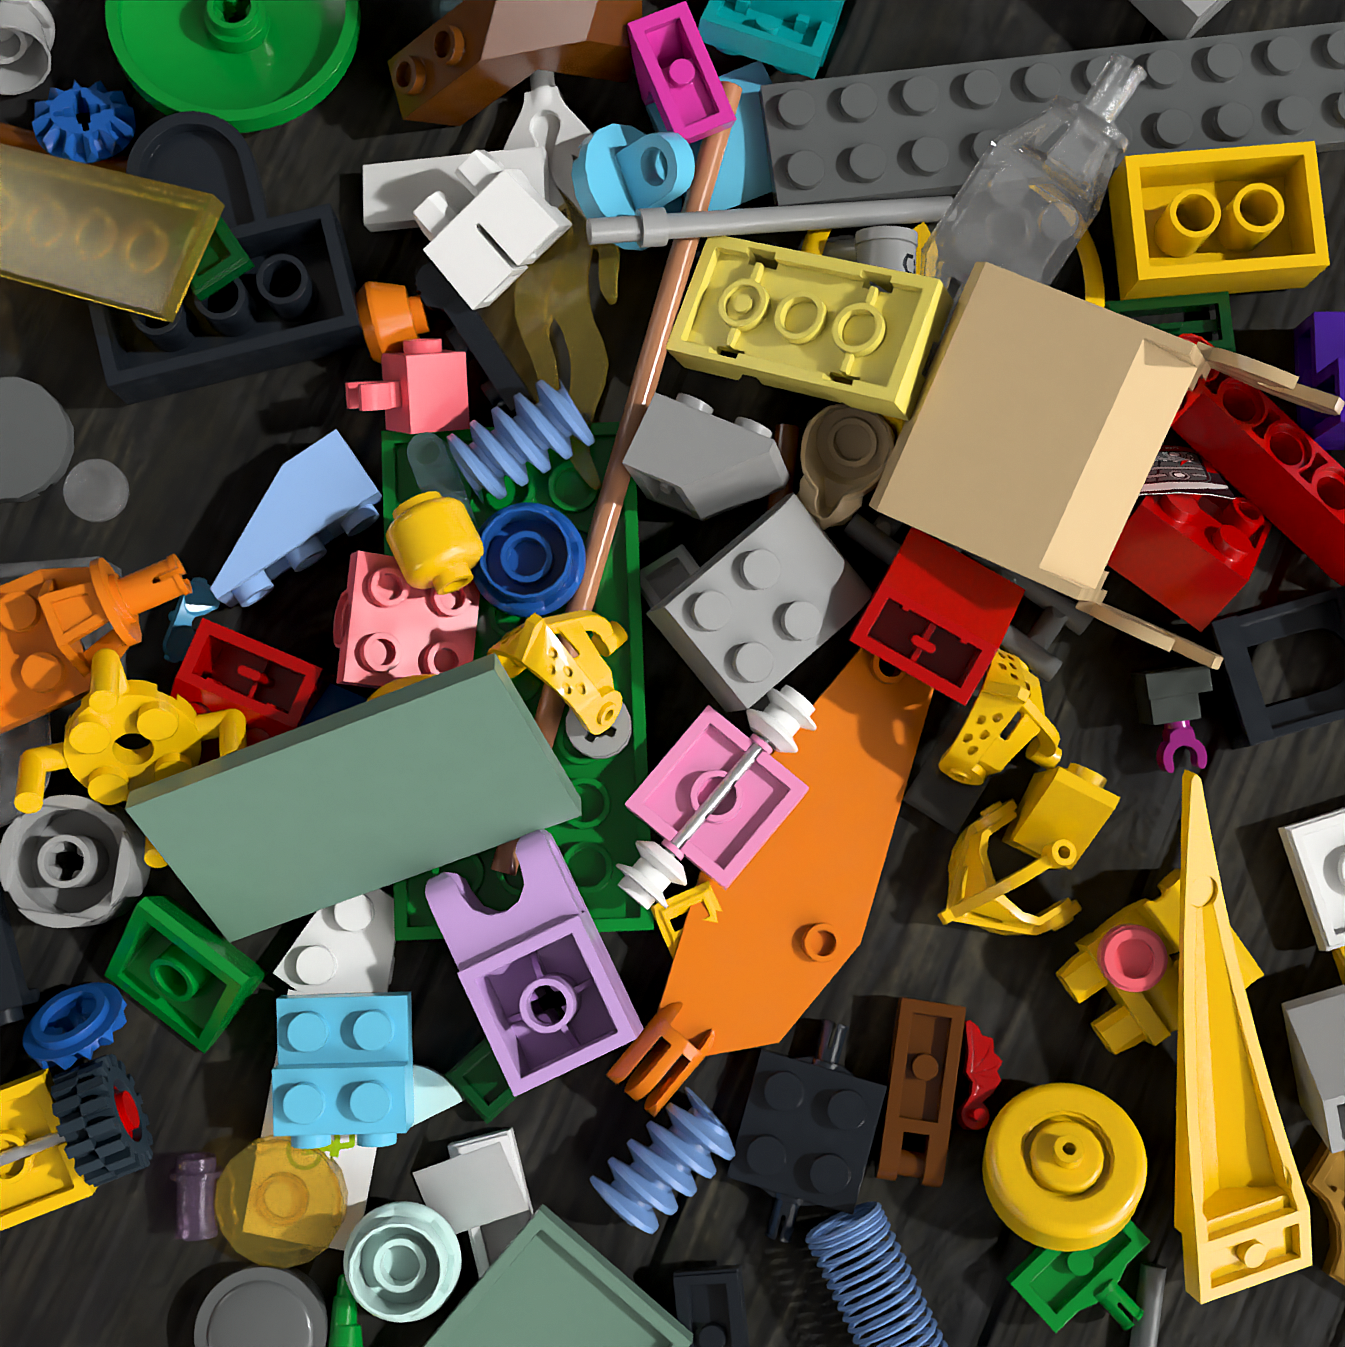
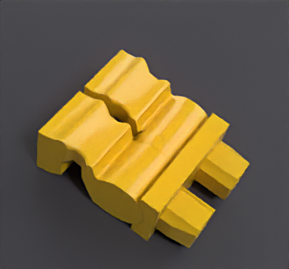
M1175 868L1157 885L1162 892L1161 896L1154 900L1141 899L1122 908L1101 924L1093 933L1090 932L1075 942L1080 951L1073 955L1055 973L1068 994L1079 1004L1103 987L1107 989L1117 1005L1090 1024L1106 1049L1113 1054H1118L1134 1047L1143 1040L1156 1046L1169 1037L1170 1033L1178 1030L1179 954L1169 956V954L1179 951L1180 868ZM1121 924H1138L1152 930L1161 938L1166 947L1168 964L1165 974L1155 986L1141 992L1122 990L1110 983L1100 971L1097 962L1099 943L1110 929ZM1230 926L1246 989L1251 983L1264 976V973Z

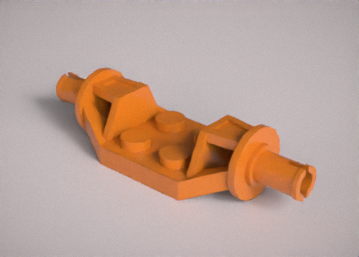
M171 554L164 560L122 578L115 573L111 565L102 557L90 561L89 567L39 569L0 586V734L81 700L90 692L92 658L98 650L103 648L112 649L121 659L129 646L142 642L138 614L179 596H186L192 593L189 579L182 578V575L187 573L175 554ZM110 622L113 629L85 650L81 639Z

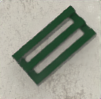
M1228 291L1105 302L1106 309L1129 318L1215 310L1216 319L1161 323L1149 326L1174 336L1188 333L1198 336L1218 334L1219 340L1208 342L1216 348L1236 352Z

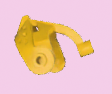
M578 610L543 618L533 613L526 619L525 623L506 633L499 642L488 650L487 655L493 653L497 655L510 678L519 675L526 668L529 669L565 701L576 715L582 727L594 735L606 731L614 723L620 712L622 696L620 692L614 689L611 669L600 656V654L604 657L610 656L628 640L625 629L618 622H608L604 617L590 610ZM586 631H592L594 634L591 640ZM554 634H560L578 653V656L572 658Z
M998 649L986 670L982 687L963 727L952 745L942 755L938 764L939 769L943 773L960 783L982 785L986 776L1001 772L1008 762L1033 737L1035 738L1030 742L1026 750L1027 759L1049 770L1056 767L1062 756V750L1058 747L1060 742L1059 733L1045 716L1039 678L1029 672L1028 666L1019 657ZM1019 712L1021 715L1020 719L1004 740L1000 737L1001 732L1015 714Z
M1013 798L1004 803L998 801L980 812L982 817L965 828L952 849L948 865L949 887L946 908L937 914L943 925L955 921L975 925L986 931L1005 936L1039 935L1051 929L1056 931L1073 921V916L1082 909L1077 900L1071 901L1067 897L1040 913L1031 915L1019 909L1004 894L1049 868L1058 869L1072 864L1077 856L1074 844L1067 839H1060L1049 843L1043 847L1041 857L996 882L987 855L989 836L1018 816L1015 812L1018 806Z

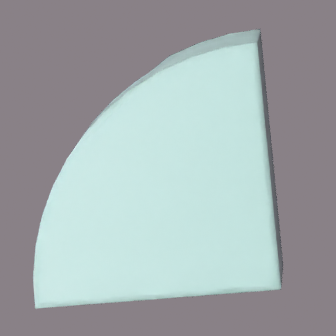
M413 1064L414 1123L412 1126L465 1099L443 1074L427 1066Z

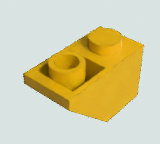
M1070 763L1068 769L1057 766V768L1034 773L1016 810L1018 816L1010 822L1002 842L1038 859L1041 857V851L1045 845L1060 839H1067L1074 844L1077 856L1072 864L1057 870H1072L1115 810L1120 797L1103 789L1107 781L1105 777L1076 763Z

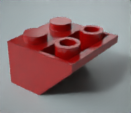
M1183 460V461L1180 463V466L1183 465V464H1184L1186 461H1188V460ZM1185 493L1139 495L1107 565L1202 632L1249 581L1272 524L1264 519L1262 512L1255 504L1242 497L1230 499L1213 495Z
M911 527L848 639L966 706L997 653L1026 589L923 531Z

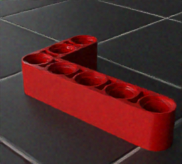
M1192 333L1177 336L1196 345L1199 341L1214 347L1201 336ZM1211 368L1206 380L1199 377L1193 392L1187 390L1170 427L1208 463L1212 464L1245 498L1255 504L1262 514L1330 578L1341 586L1345 585V469L1261 390Z

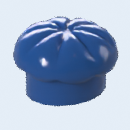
M516 503L492 514L477 531L483 543L484 554L481 556L479 563L471 569L474 576L473 581L484 599L496 609L517 617H530L533 613L542 616L562 607L578 590L586 567L585 546L576 526L560 511L540 503Z

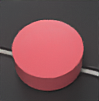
M1127 923L1110 929L1103 936L1097 950V962L1101 973L1110 983L1125 991L1141 992L1152 988L1162 979L1167 969L1168 955L1163 941L1155 932L1138 924Z

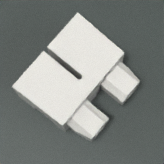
M485 150L473 151L454 172L475 197L461 212L443 191H435L412 213L424 235L431 241L423 249L424 252L472 310L489 306L528 269L527 264L534 263L573 225L556 206H550L529 184L528 178L520 169H506L502 163Z

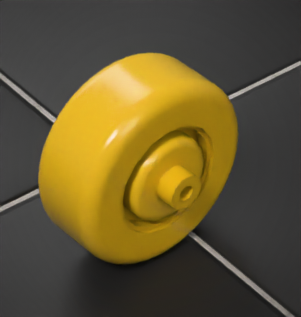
M1073 1083L1042 1084L1016 1095L1006 1103L995 1117L990 1127L984 1150L983 1181L988 1198L998 1216L1013 1232L1026 1241L1055 1251L1087 1250L1099 1246L1117 1235L1134 1214L1146 1183V1151L1143 1140L1133 1121L1118 1104L1104 1094Z

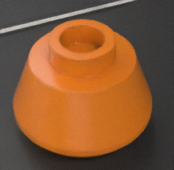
M368 281L356 293V303L363 335L373 361L382 364L381 356L383 353L404 352L403 340L420 339L419 334L430 332L422 298L420 295L409 297L405 285Z

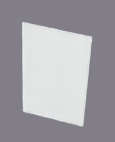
M501 1141L413 1172L425 1205L439 1213L449 1223L455 1234L529 1210Z

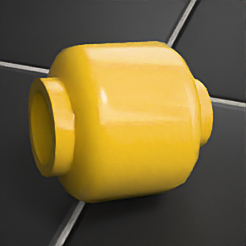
M430 491L406 500L393 511L394 521L387 529L386 540L409 586L418 589L435 588L438 595H445L461 589L473 580L474 576L471 569L479 563L481 556L484 554L482 540L464 504L460 500L452 497H442L440 492Z

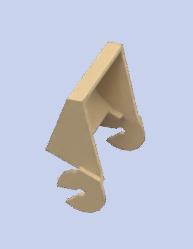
M975 262L927 371L910 421H905L869 506L880 513L1079 600L1075 607L1076 609L1168 652L1170 650L1176 651L1209 668L1218 670L1224 659L1221 655L1162 627L1102 603L1108 592L1101 589L1109 573L1104 569L1187 390L1193 392L1199 377L1206 380L1212 368L1273 396L1321 413L1334 416L1340 415L1345 402L1338 396L1297 383L1298 376L1269 364L1225 349L1212 347L1199 341L1196 345L994 264Z

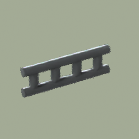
M856 513L842 533L889 567L901 546L893 537L904 523L883 513H880L875 521L871 523L859 513ZM939 539L940 542L960 553L963 551L981 565L1026 589L1023 595L1043 609V612L1027 635L1010 624L999 648L1019 657L1032 672L1048 683L1063 663L1047 651L1060 630L1065 625L1080 636L1094 617L1076 609L1077 603L1067 595Z

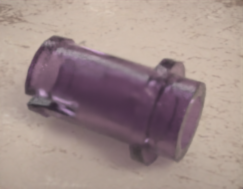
M193 1152L181 1154L176 1157V1167L169 1171L170 1180L176 1181V1239L183 1238L184 1241H198L210 1239L218 1235L216 1179L223 1175V1168L220 1165H216V1154Z

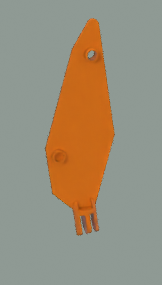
M860 647L812 704L815 711L810 715V718L814 721L817 728L815 731L799 728L794 734L793 739L798 747V751L796 753H784L773 750L770 754L809 787V791L726 891L700 870L696 886L709 881L722 911L715 910L718 923L703 920L710 916L704 901L690 906L657 1013L606 1074L615 1084L622 1082L662 1036L661 1040L633 1072L624 1089L625 1093L635 1101H638L654 1088L644 1104V1109L653 1117L659 1113L705 1056L779 1043L861 944L934 688L895 667L894 673L890 677L884 675L879 667L880 658Z

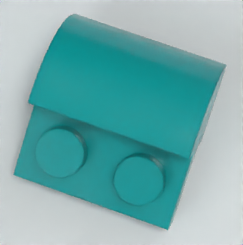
M709 0L700 18L698 30L704 43L714 46L722 53L743 55L773 65L783 73L790 75L801 74L815 79L819 67H822L845 0Z

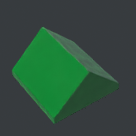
M164 895L145 896L137 903L104 976L205 1054L260 985L268 972L172 897Z

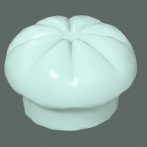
M407 1201L387 1203L366 1214L352 1230L345 1246L343 1258L345 1279L355 1300L372 1315L386 1321L401 1323L423 1319L440 1309L450 1298L457 1286L462 1263L460 1245L449 1223L433 1209L419 1203Z

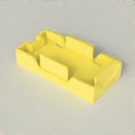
M727 236L707 237L668 339L666 350L684 368L734 380H739L744 374L756 377L763 385L834 402H843L852 408L910 421L925 381L922 375L923 368L933 342L938 343L954 300L941 280L937 278ZM870 281L875 283L879 287L883 288L887 292L879 291L877 287L871 286ZM723 350L731 353H736L738 355L735 359L727 356H722L721 352ZM834 377L853 380L852 385L834 382L833 380Z

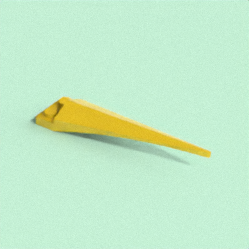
M1185 769L1182 776L1174 1227L1182 1233L1185 1290L1196 1301L1203 1304L1311 1266L1312 1247L1310 1207L1274 1097L1245 991L1223 896L1201 778L1196 773Z

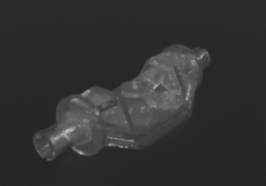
M1112 52L1108 58L1109 61L1082 102L1056 95L1049 104L1050 108L993 139L922 247L920 275L940 279L946 290L950 279L960 285L953 299L954 302L938 343L933 342L922 371L924 378L975 262H988L1050 286L1100 211L1118 153H1125L1130 145L1128 139L1118 130L1114 122L1140 82L1144 81L1147 76L1146 71L1139 65H1136L1134 69L1130 67L1134 62L1131 59L1117 52ZM1064 122L1070 126L1047 153L1037 149Z

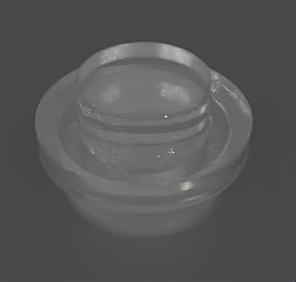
M90 459L79 463L69 472L64 483L63 494L67 506L75 515L83 520L97 523L108 521L123 510L128 500L129 486L123 472L114 464L102 459Z

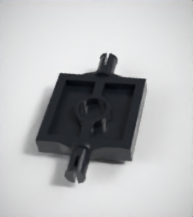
M822 1019L814 1056L791 1057L762 1048L734 1148L736 1153L731 1159L727 1174L728 1178L761 1187L769 1195L775 1197L764 1235L775 1240L781 1217L785 1215L780 1235V1242L785 1243L792 1242V1234L800 1205H821L853 1215L887 1089L886 1084L856 1076L843 1065L838 1064L849 1026L838 1023L832 1046L828 1047L834 1021Z

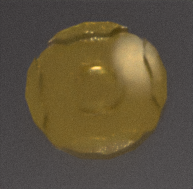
M269 1135L255 1139L228 1162L217 1182L214 1208L222 1234L237 1253L258 1265L285 1269L308 1263L329 1247L346 1219L349 1193L342 1169L332 1156L329 1159L318 1148L291 1147V1136Z

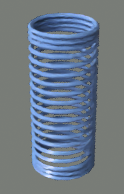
M871 1201L855 1206L853 1215L841 1211L810 1230L806 1235L805 1241L808 1243V1248L811 1249L812 1256L820 1257L817 1261V1267L825 1268L822 1272V1278L830 1279L827 1283V1288L835 1290L832 1294V1299L840 1301L837 1309L838 1311L845 1312L842 1320L843 1322L850 1323L847 1330L848 1333L855 1334L852 1340L854 1344L860 1345L859 1347H867L871 1343L893 1335L906 1326L919 1323L910 1331L894 1336L876 1347H896L913 1336L920 1334L924 1335L917 1341L901 1347H921L924 1345L938 1347L939 1344L941 1347H948L947 1342L942 1340L943 1333L940 1329L936 1328L938 1324L936 1319L931 1318L932 1310L926 1307V1298L920 1296L922 1289L920 1286L915 1285L917 1279L915 1275L910 1274L912 1268L909 1264L905 1263V1254L899 1252L901 1245L894 1241L896 1235L893 1231L889 1230L891 1224L887 1221V1216L884 1215L885 1211L881 1208L882 1205L879 1202ZM884 1236L890 1237L887 1241L879 1242ZM869 1240L863 1245L859 1246L858 1248L850 1251L849 1253H846L835 1259L826 1261L827 1259L839 1253L840 1251L846 1250L860 1242ZM890 1247H894V1248H895L894 1251L885 1252V1251L888 1250ZM876 1250L850 1266L831 1272L852 1258ZM896 1257L900 1258L899 1262L891 1263ZM883 1260L869 1270L835 1284V1282L849 1273L868 1264ZM901 1268L905 1269L904 1273L896 1274ZM889 1270L878 1279L854 1291L840 1295L850 1286L870 1276ZM907 1279L911 1281L910 1284H902ZM895 1281L885 1289L869 1295L857 1303L844 1306L853 1298L879 1285ZM912 1290H915V1295H908ZM901 1291L892 1299L876 1305L862 1314L849 1317L858 1309L870 1305L887 1295ZM917 1301L921 1302V1305L913 1306ZM907 1302L899 1309L885 1314L865 1326L854 1328L863 1320L878 1315L894 1305ZM912 1313L903 1321L885 1327L870 1337L860 1339L865 1333L879 1328L901 1315ZM921 1313H926V1316L918 1317ZM928 1322L932 1325L931 1327L925 1326L928 1324ZM934 1333L937 1336L936 1338H930Z

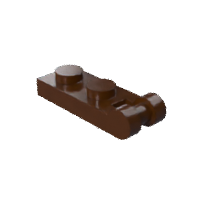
M899 996L880 1139L875 1156V1178L896 1181L897 1175L919 1178L920 1185L941 1188L945 1173L965 1022V1006ZM904 1132L926 1135L922 1152L901 1149Z

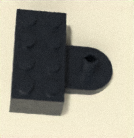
M196 111L175 113L156 121L140 135L128 158L126 181L142 249L79 264L106 384L110 390L125 403L131 405L367 346L356 303V293L358 290L343 228L330 203L270 217L258 165L250 147L236 128L215 115ZM215 207L255 267L200 301L160 242Z

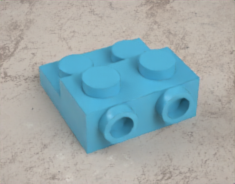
M411 992L281 995L276 999L278 1065L272 1069L273 1136H291V1147L297 1149H314L328 1146L331 1144V1135L357 1134V1145L361 1147H384L397 1143V1133H407L414 1123Z

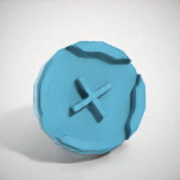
M613 123L598 129L582 141L578 147L580 148L579 157L573 161L571 176L576 199L587 219L635 215L638 208L664 207L666 213L681 212L682 194L690 187L694 178L695 161L693 151L687 140L679 133L666 131L646 135L633 126ZM637 242L613 243L627 250L643 251L647 249L639 248Z

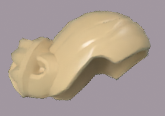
M844 403L824 407L808 421L802 437L800 454L804 476L800 480V491L796 496L823 530L833 526L845 525L862 506L863 496L877 487L896 444L895 434L881 414L852 408Z

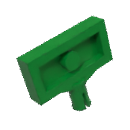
M1129 1220L1125 1227L1113 1238L1087 1250L1064 1252L1039 1246L1006 1279L1055 1333L1080 1310L1098 1302L1120 1324L1123 1330H1128L1135 1324L1117 1304L1120 1302L1137 1321L1143 1316L1144 1310L1117 1283L1120 1281L1127 1264L1151 1241Z

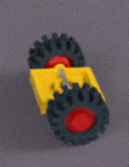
M106 1054L55 1075L54 1078H52L47 1068L0 1086V1231L92 1196L98 1186L150 1165L149 1160L153 1157L150 1145L153 1144L152 1134L146 1128V1126L150 1125L148 1115L142 1111L140 1104H143L140 1093L136 1094L134 1091V1079L131 1074L126 1075V1066L121 1060L117 1061L115 1055Z

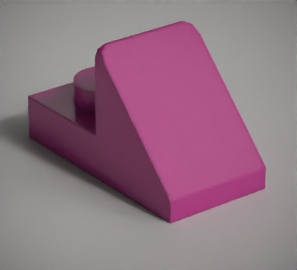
M686 1L627 23L631 53L641 98L644 105L655 102L667 131L679 133L687 140L688 144L731 128L734 125L736 117Z

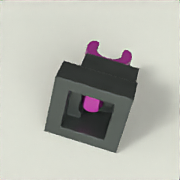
M1192 664L1131 673L1134 698L1137 701L1139 723L1150 725L1164 724L1163 742L1160 743L1156 755V761L1160 770L1167 773L1174 772L1173 754L1181 746H1186L1189 750L1190 761L1193 767L1205 768L1207 753L1202 743L1195 739V733L1190 726V720L1201 718L1198 693L1213 691L1210 668L1205 665Z

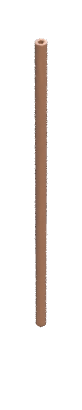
M721 81L735 115L742 94V88L735 83ZM731 128L702 139L695 162L694 178L687 190L681 212L708 211ZM700 237L673 239L585 541L586 567L584 577L578 590L568 601L565 613L578 610H593L631 478L622 462L655 394L667 353L666 345L677 319ZM559 634L558 640L572 658L577 657L578 653ZM544 683L534 720L552 749L565 707V701ZM520 838L497 846L491 865L492 870L516 876L519 861L515 851Z

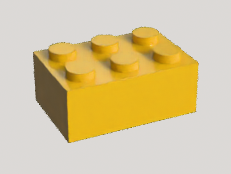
M1315 141L1130 155L1123 158L1108 181L1120 300L1225 291L1231 294L1305 288L1330 265Z

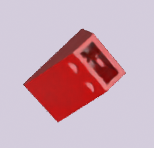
M202 618L175 677L170 696L177 700V694L191 704L197 715L226 709L240 710L246 718L248 747L300 727L329 684L333 683L336 676L323 668ZM219 738L201 741V758L198 765L219 758Z

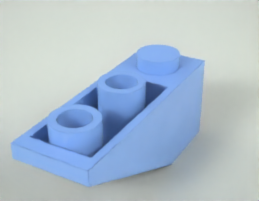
M337 429L281 466L210 588L217 600L231 608L238 603L241 607L250 606L273 590L272 580L290 568L298 572L312 566L327 553L324 547L326 544L344 532L348 536L359 534L379 519L380 514L377 510L383 507V496Z

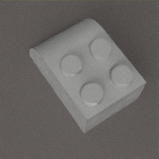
M794 492L784 496L646 614L724 711L732 712L748 710L850 621L869 601L873 592Z

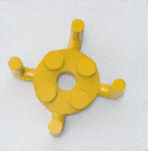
M109 648L100 649L92 658L90 692L81 699V706L72 716H69L65 725L64 742L30 748L21 754L14 805L20 812L27 814L39 811L43 806L46 772L69 768L72 775L87 788L89 796L97 803L115 805L122 801H127L130 791L198 766L201 758V741L219 738V757L246 748V718L237 709H226L197 715L191 704L177 694L176 700L167 694L157 691L158 684L144 680H127L119 655ZM136 733L149 739L151 743L140 749H127L120 746L116 740L122 735ZM145 836L144 860L146 864L154 868L167 866V862Z

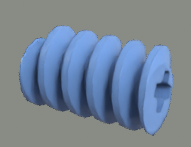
M542 379L537 381L535 385L539 402L535 405L521 393L514 395L513 399L517 416L513 418L498 406L491 409L495 428L492 431L487 430L476 420L470 422L472 443L469 445L453 433L447 436L449 449L457 465L483 503V488L498 500L507 495L504 481L505 475L521 487L527 484L529 479L526 462H530L543 473L550 470L549 448L565 460L572 457L573 452L570 442L572 434L587 446L595 442L591 430L561 381V389L558 391Z
M688 1087L684 1088L691 1105L688 1111L670 1102L665 1106L672 1123L669 1129L651 1120L646 1124L653 1142L650 1147L632 1138L627 1142L634 1160L630 1166L614 1157L608 1160L615 1179L611 1184L595 1175L590 1177L593 1187L605 1202L629 1225L635 1226L646 1233L653 1234L659 1227L653 1207L667 1215H673L677 1211L678 1205L672 1189L689 1197L696 1193L697 1186L691 1174L692 1170L710 1179L716 1174V1168L710 1152L727 1160H731L736 1153L726 1128L704 1102Z

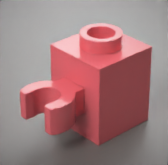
M440 338L403 340L404 352L382 354L383 380L345 383L347 409L359 408L360 411L385 409L386 430L419 434L470 429L466 352L442 350V340Z

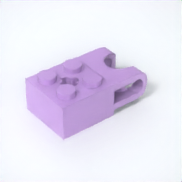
M539 829L521 836L517 842L515 853L520 863L524 887L519 901L509 910L497 911L484 906L471 890L467 880L455 873L443 872L427 881L425 888L428 904L460 971L457 973L514 1097L637 1039L644 1030L552 834L545 829ZM544 985H549L554 992L561 991L566 999V1003L562 1006L565 1012L564 1016L559 1017L554 1008L545 1011L541 1008L538 999L546 994L543 988Z

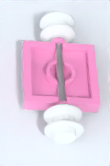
M785 685L780 692L772 688L766 693L770 704L763 712L749 708L746 714L750 729L754 732L750 737H747L708 705L627 800L625 807L664 839L661 845L665 849L653 841H636L635 845L641 856L632 867L619 863L616 865L625 875L617 885L646 910L655 901L664 908L668 907L663 891L671 882L684 886L687 884L684 867L674 858L675 856L680 861L686 857L726 891L809 791V787L770 755L773 749L777 752L796 753L798 747L793 736L799 728L815 731L817 728L814 721L810 718L815 708L798 691L788 685Z

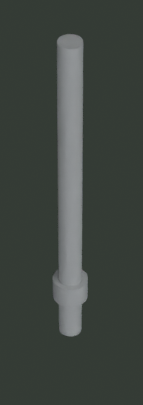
M952 196L680 213H666L664 207L638 208L635 215L588 218L586 234L589 245L637 242L639 248L662 247L667 245L669 239L951 221L955 213V204Z

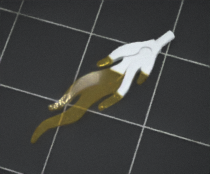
M536 70L530 75L531 91L524 93L521 113L509 135L504 150L543 146L545 148L549 161L550 206H556L573 225L534 263L527 264L528 269L516 279L514 291L515 317L520 334L532 359L538 380H544L558 391L557 366L549 337L550 326L555 318L562 329L571 362L569 395L589 429H591L596 407L605 386L609 362L604 341L596 326L591 309L588 275L593 249H596L599 252L600 290L609 304L616 303L620 251L619 246L613 243L593 245L588 243L586 234L587 218L576 199L571 172L573 161L579 157L580 148L578 147L592 133L565 105L563 95L559 88L555 86L554 72ZM572 434L570 442L573 455L570 457V460L585 482L592 489L599 490L602 484L590 455V446H587Z

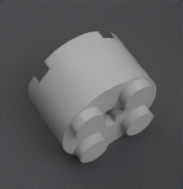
M76 795L51 796L43 800V806L39 811L31 814L24 813L21 817L18 816L4 833L0 843V882L4 891L9 892L13 901L20 908L18 910L35 923L52 928H72L103 924L128 913L146 887L151 866L147 865L144 860L145 834L127 811L117 804L104 805L97 803L91 797ZM70 853H77L84 857L82 870L69 866L68 859Z

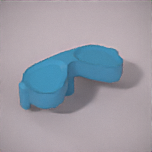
M194 577L190 582L192 593L180 596L176 609L168 615L171 622L163 640L164 659L167 661L178 663V661L184 660L196 633L192 628L193 619L217 609L221 601L217 600L210 590L211 586L207 584V580L204 578Z

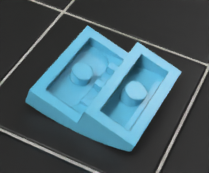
M756 61L719 76L720 82L728 81L740 86L742 94L735 114L736 121L731 128L708 211L727 210L772 192L759 90L761 85L773 83L761 61ZM655 102L647 105L646 109L655 133L666 132V127ZM702 139L689 144L693 151L695 162ZM687 190L683 193L684 199L686 197Z

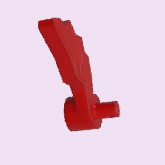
M967 1020L964 1022L963 1029L966 1050L963 1073L970 1082L967 1098L956 1111V1119L958 1124L966 1130H979L984 1128L989 1121L988 1108L982 1102L993 1094L1000 1083L1001 1078L997 1071L1003 1061L994 1053L993 1038L982 1035L979 1026L971 1020Z

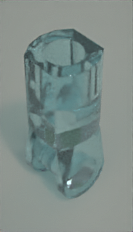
M424 432L417 434L408 444L407 455L418 487L422 490L420 494L437 491L440 492L442 497H452L460 500L478 531L479 529L465 487L461 483L457 464L448 444L433 433Z

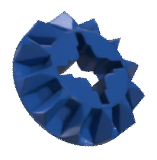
M74 79L71 89L63 91L50 87L48 100L35 103V120L32 121V126L39 145L50 155L72 163H94L111 158L124 150L135 134L136 122L134 110L128 106L122 91L108 92L101 80L91 87L85 88L81 87ZM89 113L91 122L88 123V131H83L82 124H78L76 114Z
M93 982L69 988L47 1001L32 1017L23 1035V1047L29 1057L34 1059L42 1069H47L57 1064L66 1070L79 1058L85 1056L91 1060L93 1051L100 1046L111 1045L114 1042L113 1032L126 1024L127 1020L124 1009L127 1003L119 990L108 983Z

